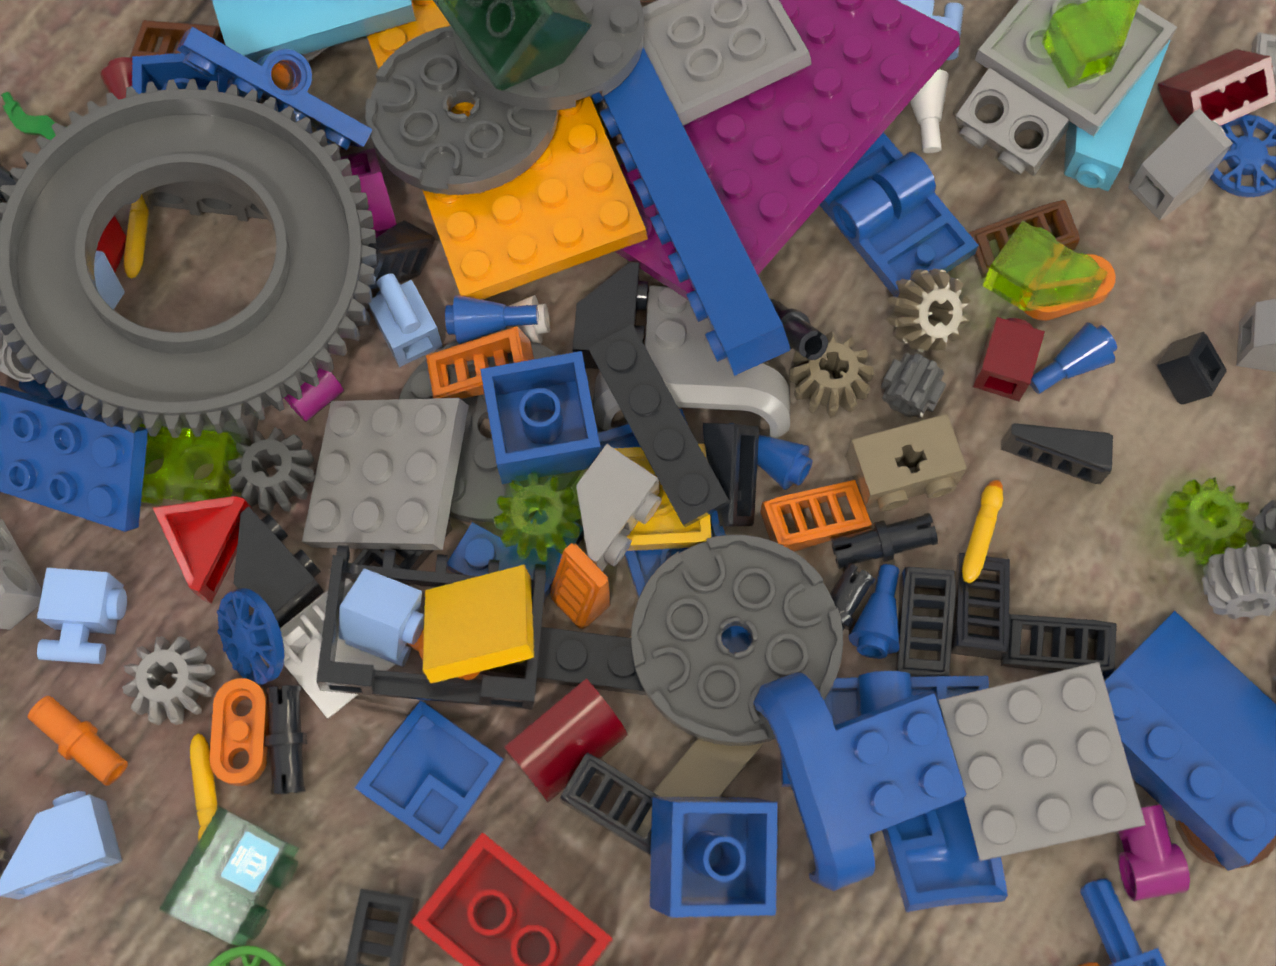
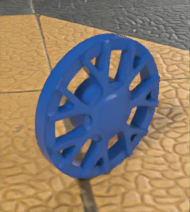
M1250 114L1222 125L1221 127L1226 136L1233 144L1221 162L1226 160L1228 166L1233 171L1224 176L1216 168L1210 177L1212 181L1226 192L1241 197H1259L1275 190L1276 179L1272 181L1262 171L1261 167L1266 164L1276 171V156L1268 155L1267 147L1276 146V125L1260 116ZM1240 125L1244 136L1237 138L1230 126ZM1255 128L1268 134L1264 141L1253 136ZM1253 174L1254 187L1242 186V175ZM1234 177L1235 183L1229 180V178ZM1260 181H1262L1265 185L1260 186Z
M241 588L227 593L221 599L219 610H217L219 627L217 631L223 644L222 649L226 652L233 665L232 668L243 678L252 680L258 685L275 680L280 675L284 664V643L280 627L272 610L261 596L250 589ZM250 606L254 609V612L251 615H249ZM260 655L270 665L269 668L265 665Z

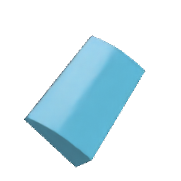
M212 0L225 45L254 62L277 50L290 49L304 55L416 21L411 0Z

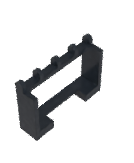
M349 545L337 546L336 555L332 557L316 683L320 691L533 709L546 582V564L535 565L533 579L531 580L534 658L526 660L525 679L482 675V680H465L456 677L431 684L425 674L375 670L374 665L335 662L339 634L340 605L343 602L345 580H357L364 568L403 584L439 587L478 576L446 573L448 555L437 554L435 572L395 568L396 550L385 549L383 567L349 563ZM489 559L488 574L499 571L500 560Z

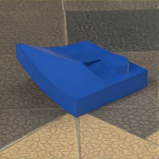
M420 701L387 742L355 789L437 847L445 849L505 759L424 701Z
M964 798L882 830L906 912L958 904L997 903L1005 901L1008 893L1002 859L997 857L980 861Z

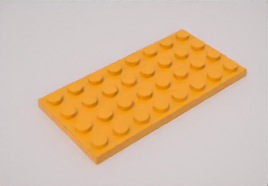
M411 0L416 21L367 35L378 68L397 49L415 37L438 28L452 26L459 0ZM553 21L552 25L541 27L538 31L550 34L559 28L556 25V21ZM590 96L576 100V107L559 110L554 135L544 153L529 169L510 182L483 193L446 195L423 190L461 296L483 300L648 239L642 218ZM461 102L456 104L451 109V112L454 114H466L469 117L470 110L474 105L469 102Z

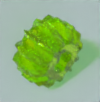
M531 472L528 476L529 486L523 488L519 482L512 480L509 483V487L513 497L499 496L497 498V506L503 512L494 517V524L497 529L505 530L501 536V542L505 547L518 543L517 554L519 558L525 559L529 556L532 548H536L539 560L544 562L548 559L547 547L553 546L558 553L563 554V551L567 548L563 537L577 538L579 536V527L573 521L581 518V511L579 505L570 504L575 498L574 490L571 487L558 490V477L551 475L546 480L544 486L539 485L537 474ZM539 510V514L542 515L543 511H546L547 521L537 524V520L534 519L531 524L529 514Z
M1216 477L1207 479L1202 485L1194 479L1186 482L1182 486V491H1174L1167 498V504L1170 508L1161 514L1160 521L1172 527L1164 534V541L1178 540L1181 546L1177 552L1178 557H1185L1189 552L1193 551L1197 565H1204L1209 561V557L1215 554H1225V549L1228 547L1238 549L1243 548L1247 544L1248 540L1243 534L1248 533L1252 529L1254 521L1241 515L1249 509L1250 502H1236L1232 498L1235 494L1236 485L1228 486L1225 490L1220 491ZM1205 520H1210V522L1203 523Z

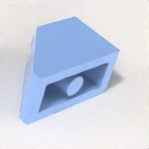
M77 791L54 799L53 808L37 813L0 878V896L19 900L122 862L106 801L90 794L86 795L85 791Z

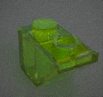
M1090 0L1079 5L1070 3L1052 15L1042 43L1068 88L1112 71L1124 46L1140 0Z
M1022 221L991 264L982 286L1022 311L1091 301L1108 272L1100 268L1097 262L1090 256L1076 253L1056 241L1055 237L1047 230L1033 227Z

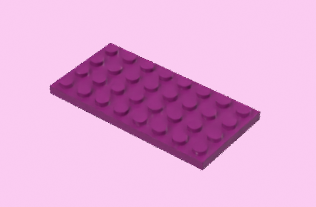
M779 0L808 49L812 65L683 125L758 275L960 45L958 31L897 0ZM622 163L620 169L642 218L648 239L614 252L629 262L639 263L641 270L687 299L686 294L694 290L689 279L682 283H679L668 258V255L675 253L671 242L664 245L661 244L650 220L651 217L658 214L653 205L644 208L634 187L633 181L639 179L640 176L636 169L628 173Z

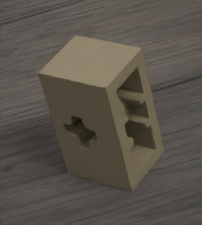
M948 414L852 439L846 453L852 477L856 481L866 510L878 506L880 511L883 512L894 510L906 505L909 502L908 498L925 493L928 498H938L947 495L957 489L956 485L959 484L967 470ZM900 461H904L906 466L898 467ZM916 466L915 472L910 473L909 468Z

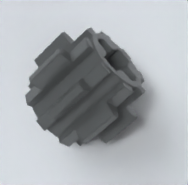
M906 353L901 361L893 359L883 378L881 388L885 392L882 399L888 403L891 409L904 414V416L921 418L926 410L934 411L946 386V383L941 381L944 371L937 366L935 361L929 360L921 354L915 353V355H910Z

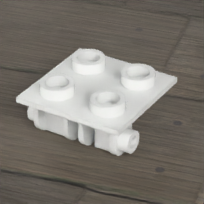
M350 579L345 580L343 600L354 584ZM327 591L281 627L280 631L284 643V665L327 719H329L359 694L320 691L316 683ZM338 634L335 662L374 665L375 670L388 671L395 665L392 662L346 645L345 640L340 639Z

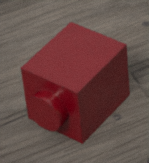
M997 317L987 336L972 387L1020 401L1031 383L1045 331L1033 328L1030 323L1022 319H1003Z

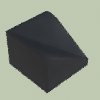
M1204 331L1173 342L1157 364V368L1179 404H1187L1212 396L1227 372L1222 360Z

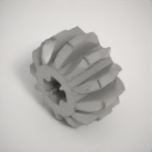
M1246 544L1243 548L1238 549L1228 547L1225 549V554H1215L1209 557V564L1203 567L1204 577L1202 578L1204 594L1207 595L1208 603L1212 606L1214 613L1228 615L1231 619L1249 617L1251 620L1255 616L1265 615L1270 617L1273 614V611L1276 610V549H1272L1268 544L1258 547H1250Z
M163 636L156 637L154 652H150L143 646L137 647V655L142 659L140 664L124 665V671L135 678L122 687L124 694L129 697H135L131 709L138 715L148 713V720L156 725H160L167 716L173 724H182L185 708L195 715L202 714L201 705L196 702L198 696L211 697L214 695V690L202 683L215 675V669L210 664H203L207 653L199 646L190 649V642L181 636L177 637L171 645ZM171 672V676L176 679V682L168 689L166 688L167 684L162 680Z

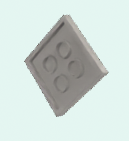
M657 0L642 8L644 15L643 47L682 125L812 65L808 49L779 0Z
M1019 0L978 49L975 61L1002 75L1094 137L1171 40L1177 26L1135 0Z
M460 398L331 401L302 542L312 548H337L338 545H349V549L443 550L469 405Z
M1099 662L939 700L946 731L967 796L964 797L980 861L1145 826Z

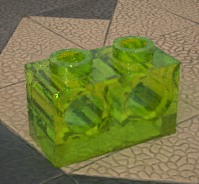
M140 424V427L146 428L145 424ZM162 426L156 437L150 436L148 433L141 502L162 504L165 498L182 500V503L231 497L233 489L230 487L229 480L236 474L232 473L228 468V460L239 458L240 453L236 449L237 443L228 432L217 434L216 431L202 430L201 436L195 437L192 429L182 428L179 437L173 438L168 427ZM164 459L162 467L157 472L145 474L147 466L152 461ZM205 464H214L212 472L207 477L194 479L195 472L199 467Z

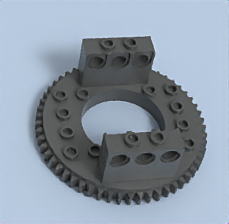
M195 79L189 80L186 89H178L174 80H168L166 90L160 91L157 90L153 82H148L146 93L138 94L132 86L126 87V98L120 100L112 93L106 94L107 105L99 107L93 101L87 103L89 112L87 115L82 117L74 111L68 113L72 123L68 127L54 123L52 128L56 136L52 140L39 136L36 139L41 149L38 154L27 151L22 154L27 164L26 169L12 167L10 170L16 185H2L0 188L7 203H0V330L4 335H7L4 339L14 353L18 352L16 357L25 369L31 368L29 372L39 384L46 382L45 387L55 398L64 394L63 400L72 410L82 404L81 409L87 418L91 420L99 414L102 415L107 426L112 428L119 420L123 421V424L130 433H135L140 426L147 429V436L236 446L237 442L245 443L250 447L254 444L252 437L254 430H257L258 419L260 421L265 419L264 408L272 405L277 410L282 411L285 409L282 398L291 395L300 400L303 397L300 389L303 383L306 382L316 387L319 384L316 373L319 368L328 372H332L334 369L333 361L330 357L331 354L345 356L347 353L346 345L342 338L356 339L358 335L357 329L352 321H365V307L362 303H371V288L367 285L375 284V269L371 266L377 265L376 249L368 247L370 243H376L375 230L371 229L374 225L372 212L367 210L369 209L367 195L361 192L358 175H352L351 164L348 158L340 160L338 145L334 143L327 146L326 133L322 129L312 133L309 118L305 117L296 122L294 108L291 106L279 112L276 99L273 97L260 104L257 91L251 90L243 98L239 96L237 85L231 84L227 91L223 93L219 92L216 81H210L206 90H199ZM142 194L148 210H153L154 206L189 210L191 215L198 216L201 215V212L237 216L239 221H248L249 217L267 219L276 235V254L272 271L263 289L237 315L227 321L202 330L164 332L149 329L127 320L114 311L101 298L94 276V261L98 242L113 216L125 204L136 202Z

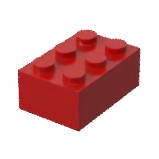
M483 832L411 921L414 926L462 966H595L614 941L611 936Z

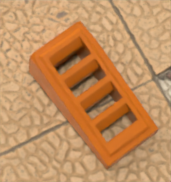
M516 326L426 355L433 399H463L483 395L484 388L480 369L489 367L487 357L494 356L496 366L509 364L508 353H512L514 363L534 360L530 339ZM474 360L476 376L470 378L467 361ZM455 364L458 381L450 384L447 365Z
M855 480L764 501L760 510L770 540L794 552L831 541V537H840L872 527ZM846 496L854 519L845 521L837 498ZM828 503L835 524H826L819 504ZM808 507L816 525V528L809 530L801 511ZM789 513L792 514L798 531L789 534L783 515Z
M571 543L563 551L551 585L550 597L579 629H585L610 607L608 577L576 544L573 545Z

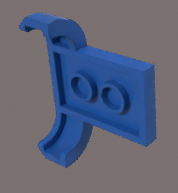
M796 672L761 685L753 703L756 710L761 712L768 721L777 740L814 856L816 871L809 873V878L814 883L831 891H836L871 877L875 871V858L870 834L967 796L935 693L924 691L834 725L822 696L805 674Z

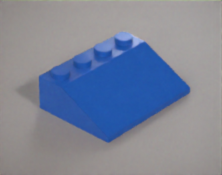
M1174 611L1104 682L1132 778L1154 800L1162 805L1176 821L1180 820L1214 852L1217 860L1230 871L1249 864L1276 836V704Z

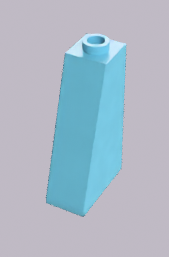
M1169 42L1094 137L1069 121L1065 144V176L1076 179L1086 187L1109 191L1122 168Z

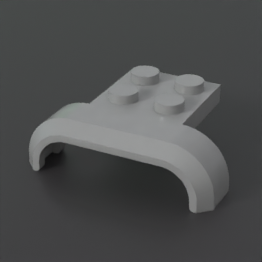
M649 286L645 347L677 406L750 411L762 416L768 422L770 437L779 438L789 431L790 390L785 378L778 371L763 363L734 376L727 359L725 358L717 362L705 337L706 333L712 331L708 319L698 322L689 301L671 288ZM599 372L595 380L593 412L596 424L603 430H609L613 416L621 409L604 377Z

